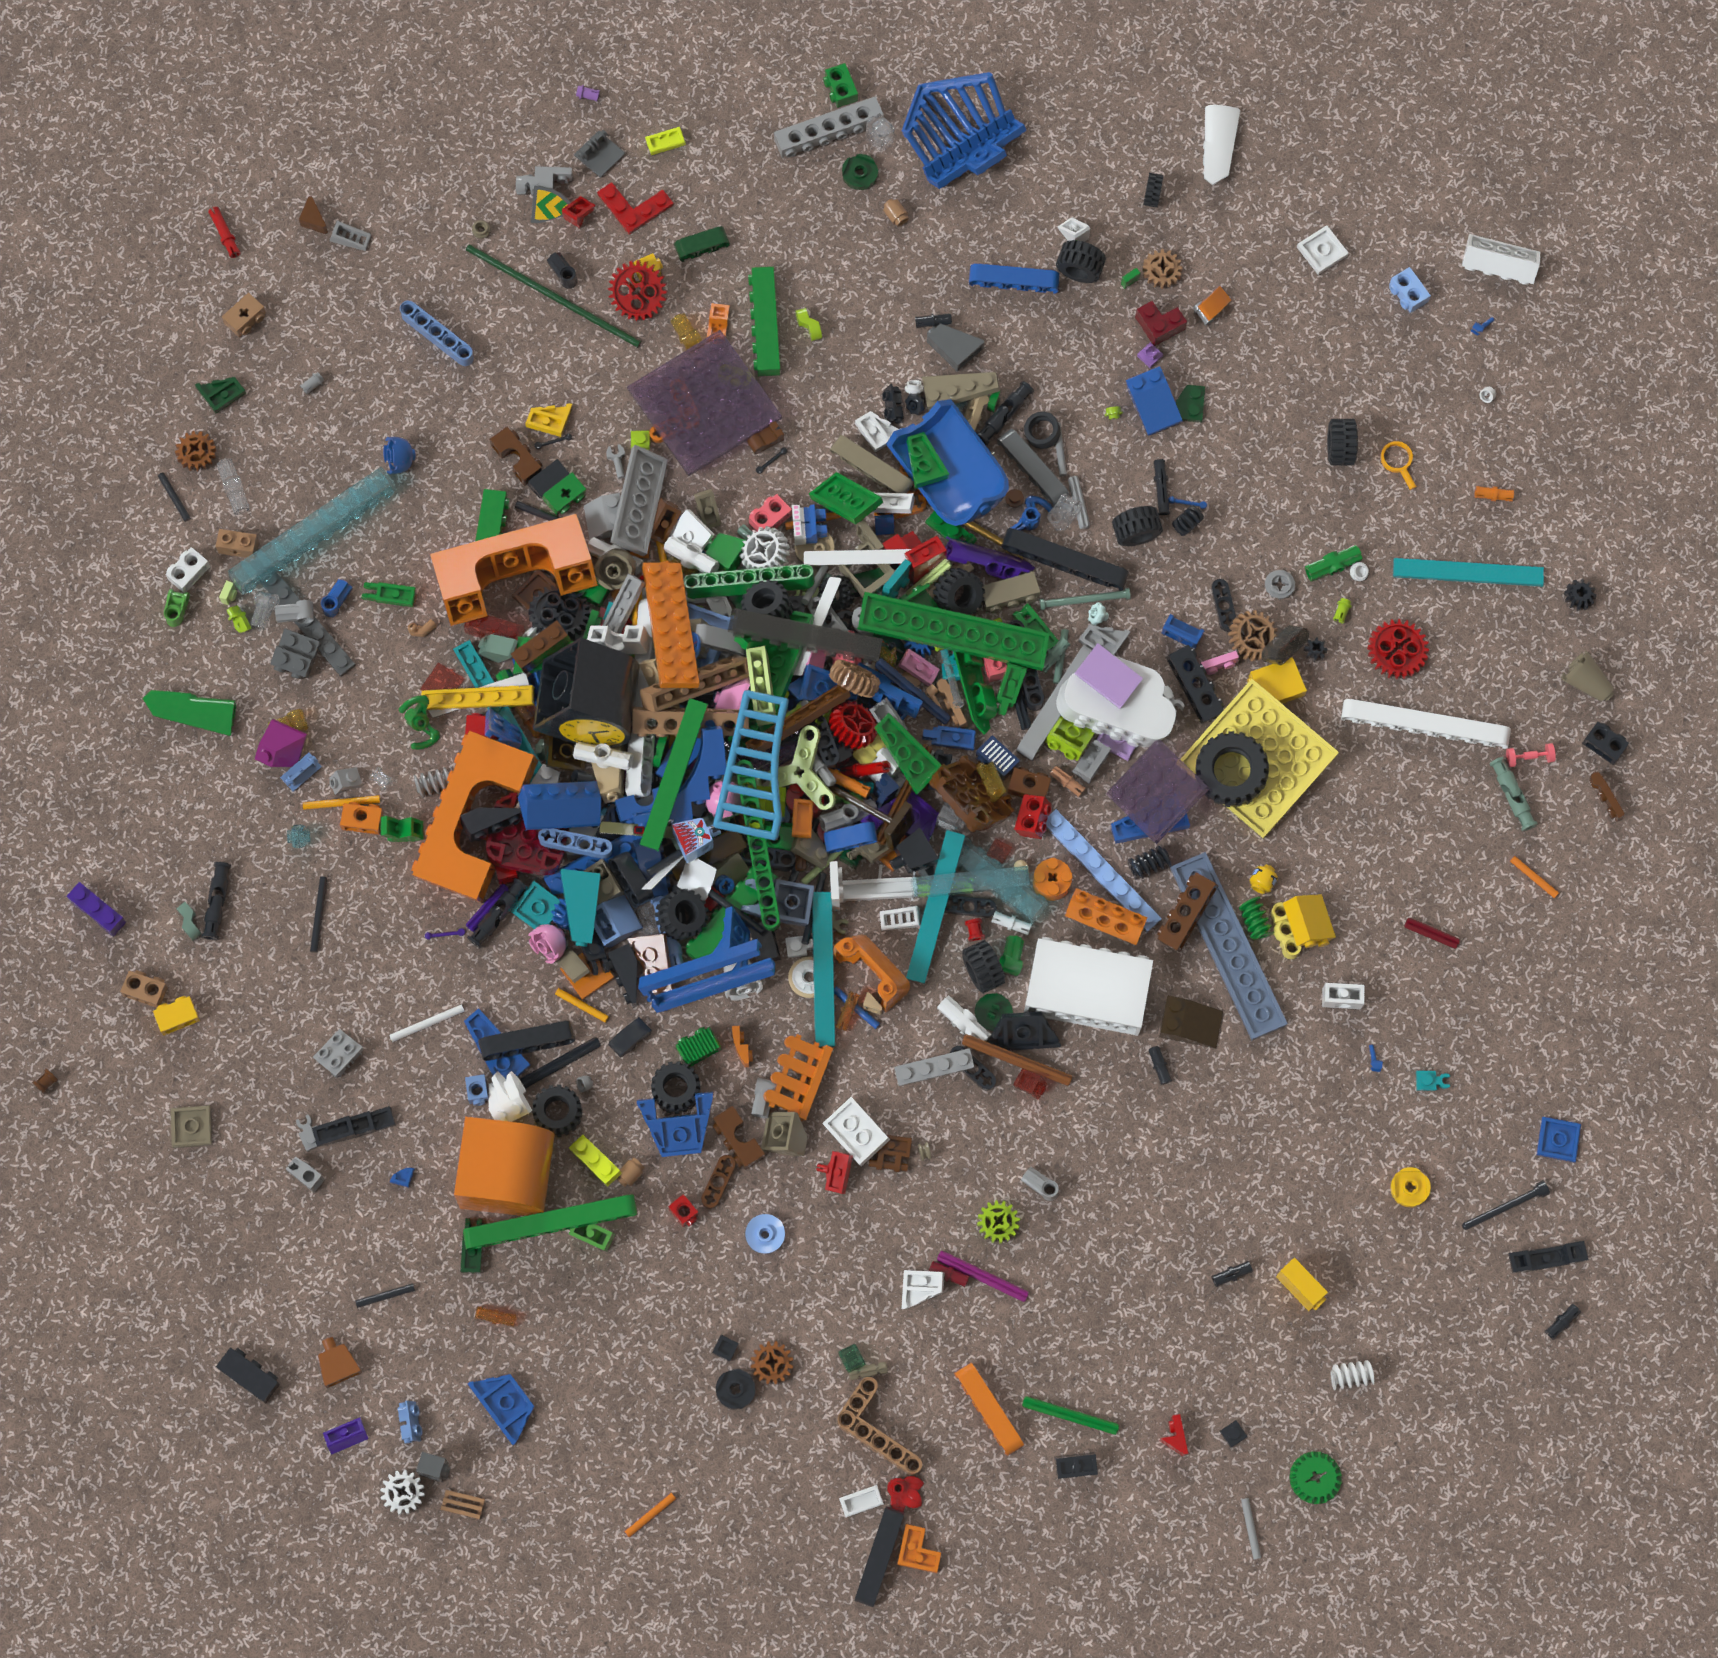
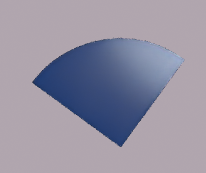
M404 1168L392 1176L390 1183L409 1188L415 1168Z

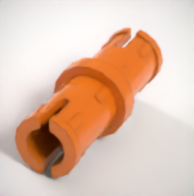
M1476 486L1474 496L1475 498L1491 499V501L1504 500L1512 502L1514 490L1498 489V487L1494 486L1492 488Z

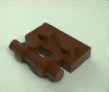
M887 1135L890 1140L875 1153L878 1154L877 1160L869 1159V1167H876V1170H882V1168L890 1169L898 1173L900 1171L907 1172L908 1164L901 1163V1158L909 1159L912 1138ZM884 1155L895 1157V1162L883 1161Z

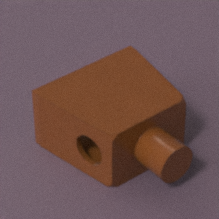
M333 1337L322 1341L325 1352L320 1353L318 1359L326 1388L362 1373L345 1344L336 1346Z

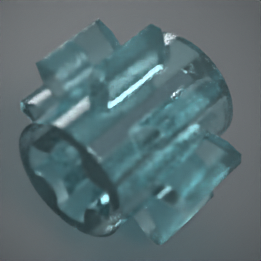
M293 825L291 830H287V843H292V847L303 848L306 846V842H310V830H305L304 825Z

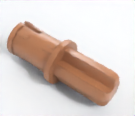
M1058 766L1052 769L1050 775L1063 784V788H1068L1078 798L1082 794L1081 792L1085 791L1086 788L1073 779V775L1069 776Z

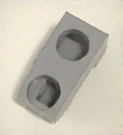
M297 1157L286 1167V1170L313 1193L325 1180L320 1173Z

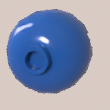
M387 437L385 441H388V445H384L383 448L384 461H388L390 471H387V473L400 474L407 471L412 465V460H415V450L412 449L407 440L401 437Z

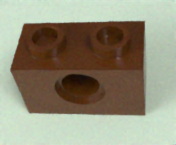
M1023 767L1014 768L1007 794L1023 798L1024 794L1046 798L1051 778L1044 773H1032ZM1031 781L1035 786L1029 788L1025 785V782Z

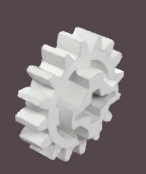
M406 1470L403 1471L402 1475L396 1471L395 1477L390 1474L388 1475L389 1482L383 1481L386 1488L380 1489L381 1492L385 1493L381 1500H387L384 1506L386 1508L391 1506L390 1511L392 1513L397 1509L399 1515L402 1514L403 1510L410 1514V1508L416 1511V1503L422 1504L419 1498L425 1496L424 1493L420 1492V1490L424 1489V1485H418L421 1479L416 1478L414 1480L415 1474L413 1472L408 1476ZM405 1479L403 1483L395 1484L396 1481ZM412 1484L416 1488V1495L411 1492ZM405 1487V1491L409 1496L402 1495L399 1497L400 1494L395 1488L403 1490ZM390 1490L394 1493L393 1502L389 1496ZM409 1500L411 1502L408 1505L400 1506L404 1501Z

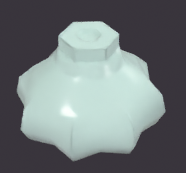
M1100 602L1092 605L1091 610L1088 612V620L1092 625L1106 621L1109 617L1106 608Z

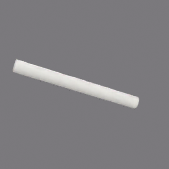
M461 1004L390 1034V1038L394 1042L465 1011Z

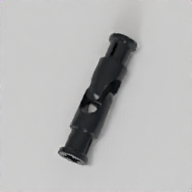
M1021 381L1017 390L1005 399L997 409V412L985 422L982 430L977 432V435L985 445L989 444V440L995 434H998L1005 423L1021 408L1029 394L1034 393V389L1027 382ZM1007 406H1012V407H1013V409L1011 410V412L1008 410V407H1007Z
M214 862L215 872L214 877L211 878L208 904L210 905L205 912V929L201 935V938L217 941L219 939L217 933L222 922V907L225 903L228 887V870L231 869V865L225 862ZM213 890L221 891L222 897L220 895L212 896Z
M517 878L513 880L514 883L511 887L503 892L489 913L477 924L478 928L473 934L467 937L476 947H482L481 944L484 940L493 934L499 923L518 903V898L524 891L528 890V887ZM506 905L504 912L500 910L499 906Z

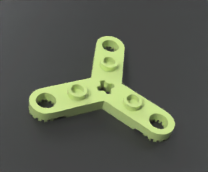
M809 725L805 726L800 732L792 764L778 768L779 787L797 783L820 809L828 810L834 807L836 798L812 770L821 733L817 727ZM809 730H812L815 734L814 739L811 741L806 738V733ZM799 767L804 769L802 777L796 774L799 771ZM755 778L757 786H763L761 779ZM825 794L830 798L828 805H824L821 802Z

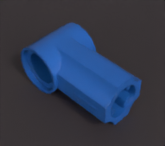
M338 579L329 594L322 598L321 607L325 616L334 617L338 614L339 608L353 589L348 582ZM329 604L335 605L331 609L326 608Z

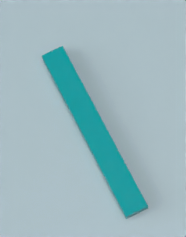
M1394 558L1393 577L1543 587L1544 567Z
M946 830L906 976L908 980L925 984L965 838L963 834Z
M813 892L812 938L815 1042L819 1043V1047L825 1045L835 1047L831 892Z

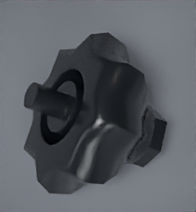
M910 393L908 398L905 399L906 409L911 414L920 415L925 409V399L919 394Z

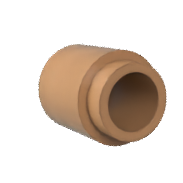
M890 199L884 204L883 211L897 227H900L909 220L907 211L898 199Z
M633 1157L631 1161L628 1160L620 1169L622 1174L616 1180L624 1187L627 1185L631 1187L643 1174L642 1171L645 1167Z

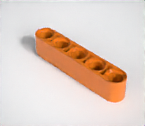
M969 1363L955 1372V1377L960 1380L962 1388L971 1397L976 1410L982 1414L983 1421L994 1433V1438L1005 1450V1455L1009 1456L1023 1447V1441L974 1365Z

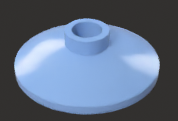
M761 1214L754 1217L748 1223L745 1237L748 1245L754 1251L767 1254L776 1251L782 1245L785 1238V1230L778 1218L769 1214ZM762 1232H768L769 1237L763 1238L761 1236Z

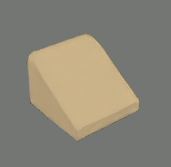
M867 992L863 1003L864 1010L879 1015L882 1014V1006Z

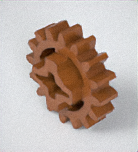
M192 431L190 436L188 433H185L186 438L180 437L181 444L175 445L178 449L175 451L176 456H178V462L182 464L183 468L188 466L189 471H192L193 467L196 468L197 472L200 470V467L207 469L206 464L212 465L211 458H216L213 452H216L217 449L213 446L215 444L213 439L210 440L208 434L203 436L202 431L198 435H196L195 431ZM206 446H208L207 454L204 451L206 449Z
M767 1341L766 1347L760 1344V1351L754 1350L756 1357H751V1361L755 1362V1364L751 1365V1369H756L753 1373L754 1377L760 1375L759 1382L765 1379L766 1385H769L770 1381L777 1385V1380L779 1379L784 1382L783 1376L789 1377L788 1369H793V1366L789 1364L793 1361V1358L788 1357L791 1351H784V1344L778 1347L777 1341H775L774 1346H771L769 1341ZM774 1351H778L783 1356L778 1357L774 1354ZM766 1352L767 1356L764 1360L759 1361L761 1355ZM770 1355L775 1362H778L775 1363L774 1372L771 1366L766 1364L769 1363ZM785 1365L784 1370L780 1374H778L777 1370L780 1368V1366ZM761 1370H767L771 1376L765 1375Z

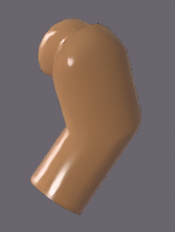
M430 619L423 626L415 623L409 624L408 631L412 636L425 637L437 625Z

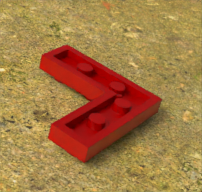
M612 182L597 191V195L629 235L674 205L664 190H661L634 209Z

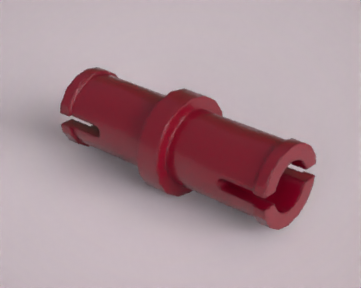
M935 1261L931 1263L929 1268L930 1272H944V1281L954 1282L964 1288L970 1277L954 1270L951 1266L948 1268Z

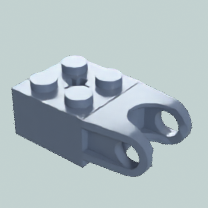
M755 879L745 880V885L756 889ZM762 879L759 885L763 888L768 887L770 881ZM778 879L773 880L781 923L804 927L808 925L814 886ZM765 898L763 901L764 906L769 907L773 904L772 898ZM789 899H791L792 903H794L792 907L788 906L787 901ZM759 904L743 905L741 907L742 912L761 918ZM769 917L767 919L770 921H777L775 917Z

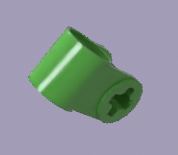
M169 589L164 609V616L169 626L177 627L182 623L190 598L189 592L179 593ZM172 614H178L176 618H169Z

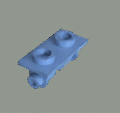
M308 753L280 778L292 791H295L322 766L314 756Z
M415 1401L399 1403V1421H406L407 1425L400 1426L404 1444L412 1443V1441H421L422 1428L418 1421L420 1411Z

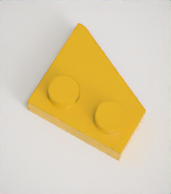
M569 403L564 407L556 408L555 405L545 408H531L525 423L526 427L561 437L569 418L572 404Z

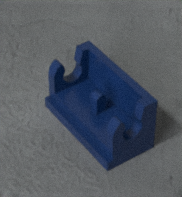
M883 773L881 779L876 781V788L873 791V794L878 798L877 801H874L877 809L892 801L899 789V785L887 773Z

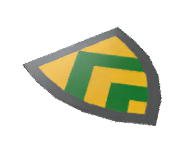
M534 186L531 223H542L564 217L562 209L570 204V201L554 189Z

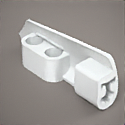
M1208 105L1205 107L1203 174L1204 179L1212 185L1229 175L1240 109L1224 105Z

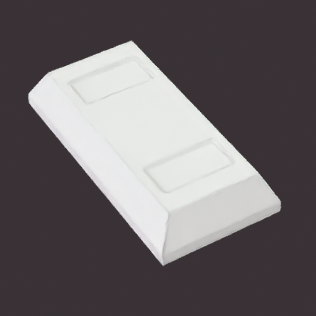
M877 1485L839 1498L845 1517L884 1504Z

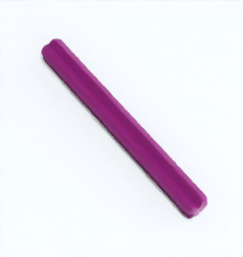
M940 1251L937 1257V1261L949 1267L951 1266L955 1270L969 1275L1022 1302H1025L1029 1295L1028 1291L947 1252Z

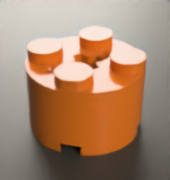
M1049 858L1042 861L1036 867L1032 883L1035 893L1040 898L1048 901L1062 899L1070 890L1072 873L1068 865L1061 860ZM1049 878H1050V879H1053V878L1056 879L1055 881L1049 882Z

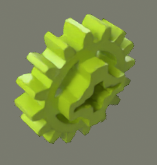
M995 1200L993 1206L990 1202L987 1203L988 1209L981 1208L983 1214H978L977 1218L982 1221L977 1222V1226L982 1227L979 1230L980 1234L985 1232V1240L990 1237L992 1238L991 1243L998 1239L999 1244H1002L1004 1238L1007 1242L1010 1241L1009 1235L1015 1237L1016 1233L1013 1230H1019V1226L1015 1223L1020 1222V1218H1015L1018 1212L1017 1210L1011 1211L1012 1204L1006 1207L1005 1201L999 1205L998 1201ZM993 1210H1002V1212L995 1213ZM1003 1216V1225L998 1224L994 1227L995 1219L998 1220ZM1008 1216H1010L1012 1221L1011 1226L1007 1223ZM985 1218L990 1221L989 1228L986 1227ZM996 1231H1003V1232H1004V1234H999V1235H998V1234H994V1233H995Z

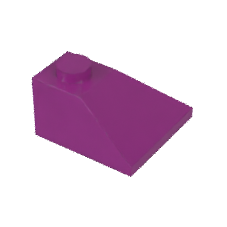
M272 719L259 742L255 760L270 767H293L300 761L307 734Z

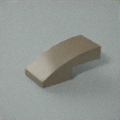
M570 947L555 961L574 983L590 972Z

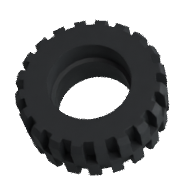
M1228 731V734L1220 733L1217 734V737L1210 738L1208 743L1200 749L1196 759V779L1201 791L1205 793L1208 799L1214 800V803L1218 805L1220 803L1224 804V807H1230V805L1239 807L1244 803L1252 802V799L1257 798L1266 786L1269 774L1268 757L1263 751L1261 744H1258L1253 737H1247L1242 732L1235 734L1234 731ZM1225 753H1239L1248 760L1250 775L1243 784L1226 786L1217 780L1214 773V765L1217 759Z

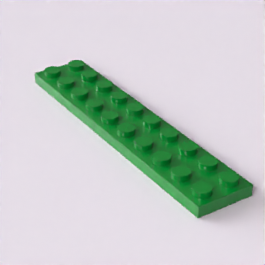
M869 592L864 593L857 627L858 630L1000 662H1009L1041 671L1044 669L1050 633Z

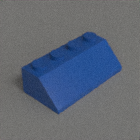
M597 781L528 784L522 786L518 801L526 830L600 826L601 795Z

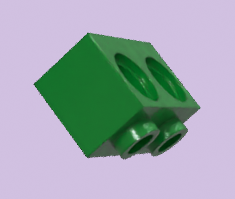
M846 63L825 69L823 82L826 88H830L829 96L831 102L836 103L837 108L857 102L858 92ZM838 77L840 80H834L833 78ZM840 93H846L847 95L841 96V95H839V94H840Z

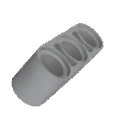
M706 624L696 625L695 633L700 637L701 647L732 655L742 656L745 654V649H742L741 645L734 641L735 635L739 634L738 632Z

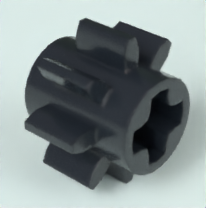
M1318 637L1314 641L1308 640V646H1305L1303 651L1308 652L1306 659L1311 657L1314 662L1317 658L1323 660L1325 657L1323 653L1328 651V648H1324L1325 641H1319Z

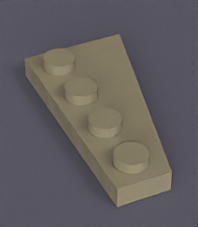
M996 372L922 377L929 411L937 401L951 399L954 404L1000 391Z

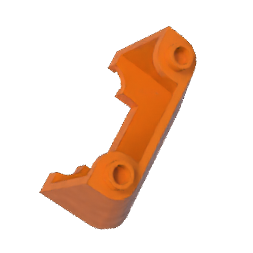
M861 934L843 938L834 946L833 958L839 964L848 961L854 965L861 958L879 977L881 982L877 990L882 998L880 1005L885 1013L909 992V980L866 935Z

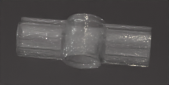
M232 458L222 459L217 463V468L235 515L247 513L250 510Z

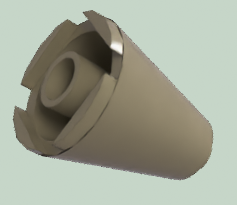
M1587 651L1584 654L1581 653L1568 666L1570 668L1567 675L1564 672L1561 675V679L1600 702L1603 700L1608 701L1614 694L1612 692L1614 687Z

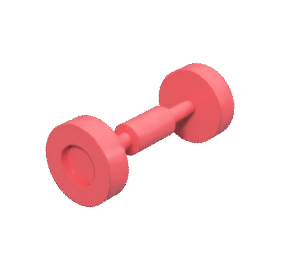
M1553 743L1545 745V752L1530 751L1516 755L1514 748L1506 749L1508 767H1515L1516 759L1524 758V760L1536 759L1538 756L1546 755L1548 763L1555 762L1556 758Z

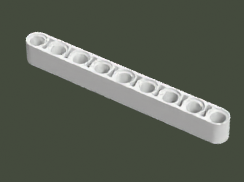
M1354 699L1344 700L1341 716L1343 721L1346 719L1352 720L1353 723H1369L1371 726L1381 728L1386 726L1393 730H1409L1410 733L1416 734L1426 733L1427 736L1438 738L1443 736L1446 739L1456 741L1460 739L1473 744L1483 743L1484 746H1500L1502 749L1508 748L1511 728L1503 725Z

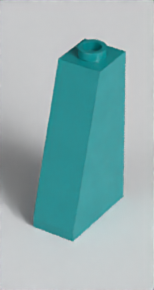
M561 869L560 874L571 940L576 942V946L587 947V944H591L593 939L600 873Z

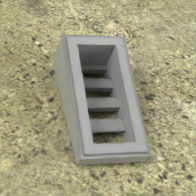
M337 221L330 241L366 251L372 234ZM339 230L343 231L341 236L338 235ZM347 232L350 233L348 239L345 238V235H346ZM354 234L357 235V238H356V241H355V242L352 241V238H353V235H354ZM361 236L366 237L365 243L364 240L362 244L359 243Z

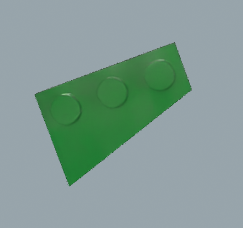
M922 432L909 436L906 442L915 489L948 479L949 472L926 434Z

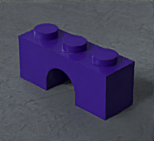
M80 882L66 896L73 905L89 915L113 937L126 924V921L120 914Z

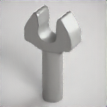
M618 444V454H613L609 446L606 455L607 459L614 461L617 478L621 479L625 478L621 462L622 457L625 456V450Z

